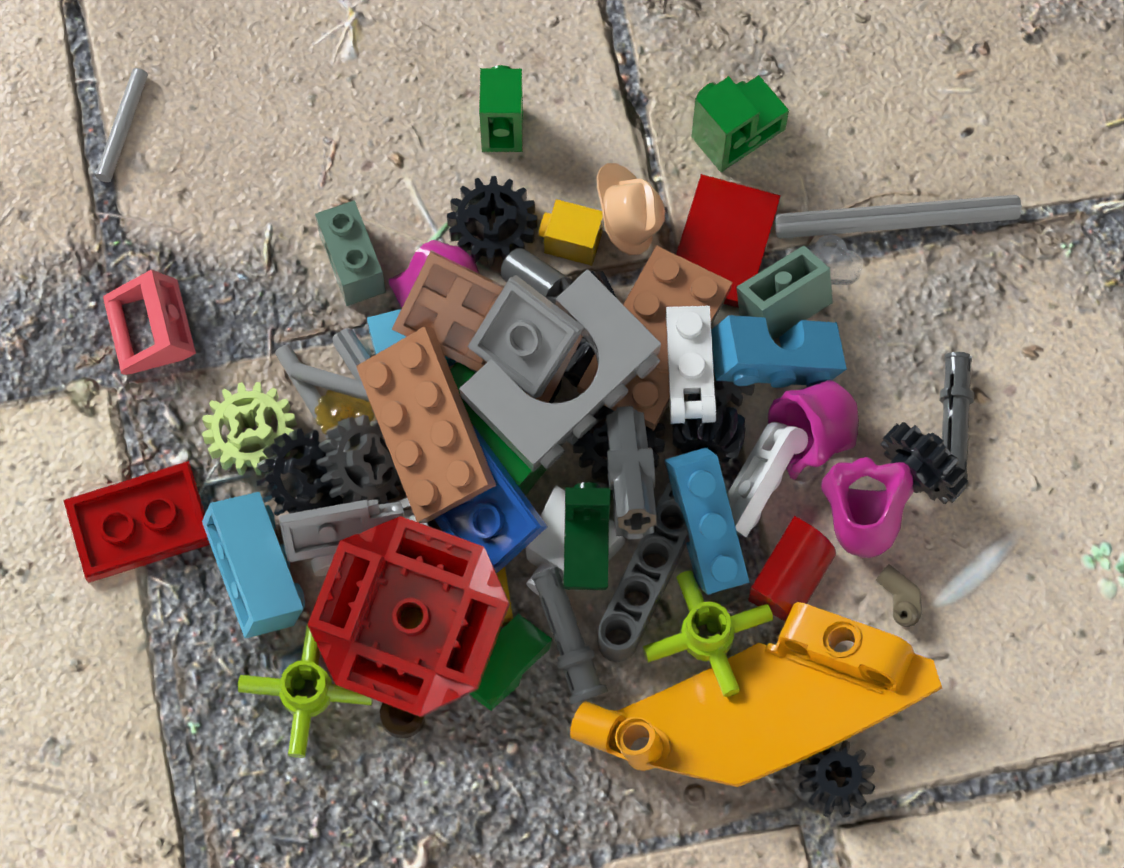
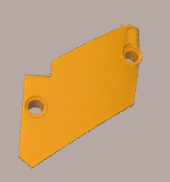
M796 602L793 604L776 644L768 643L765 645L757 643L728 658L740 688L737 694L729 697L723 696L711 667L672 687L619 710H608L585 701L578 707L573 717L570 736L573 740L627 760L628 764L636 770L646 771L658 768L689 777L739 787L800 762L882 722L942 689V685L934 660L915 654L913 647L902 638L809 604ZM842 641L854 642V645L848 651H834L836 645ZM642 737L649 738L644 748L636 751L631 750L635 740Z

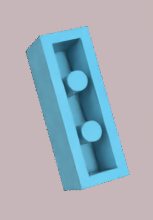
M260 491L210 503L202 524L244 638L294 626L304 609L305 599L301 586L298 583H294L289 571L290 561L287 560L284 544H279L274 531L275 517L271 507L264 505Z

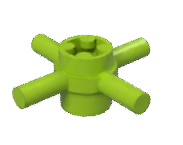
M684 571L678 574L676 579L690 612L683 621L681 633L642 646L645 659L649 663L687 650L688 653L698 660L710 661L724 697L735 695L740 691L726 653L732 647L735 633L773 621L771 609L768 604L730 616L726 608L720 604L710 601L704 602L693 572ZM707 624V631L716 635L709 636L708 639L701 638L697 627Z
M307 625L302 659L290 664L284 670L281 679L240 675L238 680V692L279 696L285 709L293 714L288 756L295 758L306 757L311 717L322 713L330 705V702L370 706L373 704V699L332 684L328 673L319 666L320 650ZM305 680L314 681L313 686L316 691L314 696L307 698V696L296 695L293 697L294 689L299 691L305 687Z

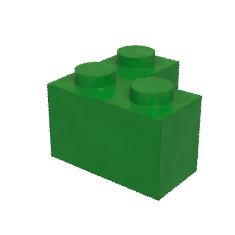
M759 75L747 83L741 81L737 84L728 76L717 84L715 82L707 84L698 92L695 98L691 138L717 169L723 172L786 130L789 109Z

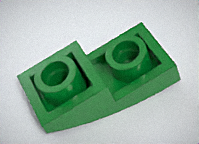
M518 613L499 632L479 688L469 695L492 711L519 686L522 675L550 650L552 638Z

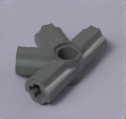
M633 406L617 407L612 414L606 415L609 443L607 466L610 491H613L616 536L626 537L627 539H640L654 533L653 526L656 525L653 488H655L653 450L648 448L644 413L638 412Z

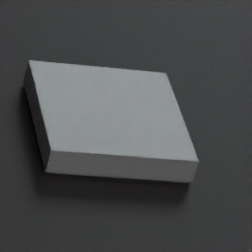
M515 275L509 278L469 343L468 348L486 362L492 359L522 390L536 399L543 394L585 327Z

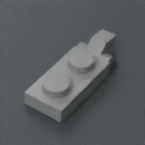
M362 500L280 515L279 520L287 560L293 562L335 554L340 540L357 533L360 534L399 516L404 517L402 503L395 502L379 505L378 500Z

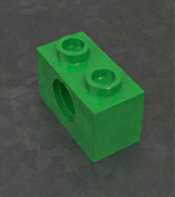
M505 65L480 68L479 117L482 152H523L522 69H512Z

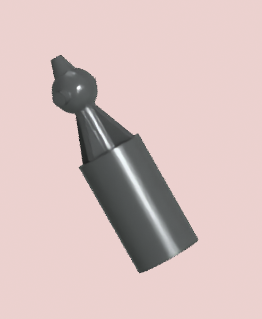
M523 248L512 251L505 258L501 267V277L505 282H508L510 277L517 275L555 305L556 298L573 283L570 278Z

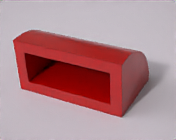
M794 515L752 585L748 601L758 607L768 604L772 615L786 622L794 603L807 604L836 556L835 547L820 531Z

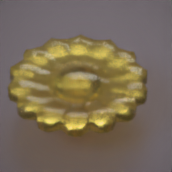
M328 390L325 396H321L318 399L319 405L314 409L317 416L315 419L316 424L321 427V432L327 435L326 431L337 426L338 422L350 417L355 419L362 415H368L370 422L374 420V413L372 412L370 402L332 390Z

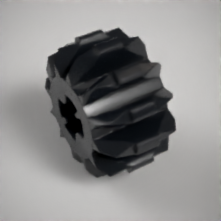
M722 402L715 403L716 422L702 423V419L697 418L685 419V423L673 424L672 444L681 449L683 454L708 448L718 456L720 462L724 463L738 457L740 449L743 447L746 431L745 418L737 413V409L725 407L722 405Z
M848 741L842 742L839 751H836L834 746L823 750V754L819 752L808 757L810 763H802L798 770L799 774L808 778L800 782L798 786L799 791L803 793L814 792L809 798L807 805L810 808H814L820 801L825 803L826 805L823 809V816L825 817L831 816L834 806H838L839 813L843 818L849 817L851 814V805L862 810L867 804L863 794H872L875 790V785L871 781L866 780L873 776L875 772L874 766H860L859 764L865 758L866 753L861 749L854 756L848 754L850 749V742ZM831 771H835L838 777H846L842 787H838L834 780H827Z

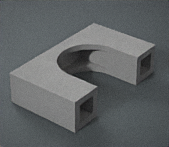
M588 269L556 298V306L585 327L581 335L591 345L597 358L598 370L596 376L584 393L575 399L563 403H546L536 400L526 394L492 359L459 388L461 398L533 472L541 465L545 469L553 465L565 452L561 446L573 434L578 439L586 434L597 422L593 416L605 404L610 409L614 407L628 393L629 390L625 387L628 382L636 375L643 379L660 362L657 355L660 353L661 343Z

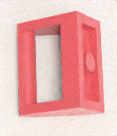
M151 269L103 296L121 374L129 375L172 364L196 354L177 279ZM144 299L155 344L134 355L122 305Z

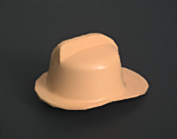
M607 163L599 169L596 177L605 231L611 242L621 252L628 255H640L648 250L653 235L660 230L664 223L665 208L659 193L648 181L641 178L637 179L627 168L617 163Z

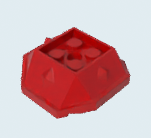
M399 516L360 534L357 533L340 540L307 626L314 641L317 643L335 685L419 717H424L478 690L510 603L484 546ZM410 606L421 607L423 610L421 624L413 629L404 628L401 623L403 611Z

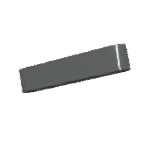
M670 480L656 507V525L653 526L654 533L641 538L600 622L598 648L602 656L609 661L623 662L631 658L635 653L680 560L686 543L690 539L681 508L675 502ZM675 516L683 521L684 526L680 529L672 530L665 527L662 521L667 517ZM655 553L664 557L666 563L661 567L654 568L648 566L643 559L647 555ZM638 591L645 594L648 601L642 606H633L626 601L625 596L630 592ZM619 629L626 632L630 639L622 645H615L607 640L606 635L612 630Z

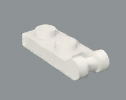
M710 306L666 307L671 424L685 423V419L701 418L702 423L716 422ZM684 394H700L701 401H684Z
M771 422L763 430L727 493L738 535L747 537L750 530L756 526L760 520L761 511L770 495L780 485L783 472L794 454L803 452L807 447L808 436L803 429Z

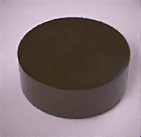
M382 703L380 707L382 726L393 737H412L424 725L425 716L419 717L385 703Z

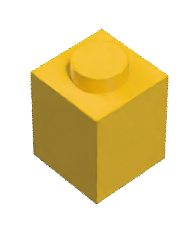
M556 199L552 213H544L539 228V236L544 238V253L592 266L604 230L603 213L600 210Z

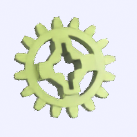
M241 382L238 383V393L232 395L227 389L222 390L224 398L222 403L210 401L209 405L214 415L203 416L204 426L208 430L202 432L205 444H211L208 451L212 459L221 456L220 463L224 470L230 468L234 463L236 464L238 475L243 476L247 467H253L256 475H261L262 471L256 468L257 463L268 459L262 452L263 449L272 443L275 444L274 439L284 433L289 435L290 432L294 431L291 428L296 426L297 423L295 415L288 413L291 407L287 398L278 401L277 389L273 387L264 394L261 383L256 382L252 391H246L244 384ZM273 414L278 420L276 433L269 426L272 422L271 416ZM223 424L230 431L226 444L222 439ZM257 425V429L254 431L252 428ZM290 451L285 455V457H289Z

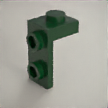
M584 482L576 484L574 488L565 487L563 587L566 590H606L608 588L610 488H601L596 483Z

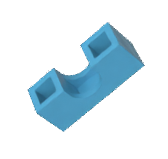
M728 315L711 329L713 368L716 381H732L737 386L770 383L773 388H783L790 385H806V387L833 380L847 370L837 322L801 320L779 337L781 347L770 337L766 318Z
M703 448L665 459L674 499L680 506L687 525L690 542H687L686 545L698 586L709 595L750 583L718 456L708 448Z

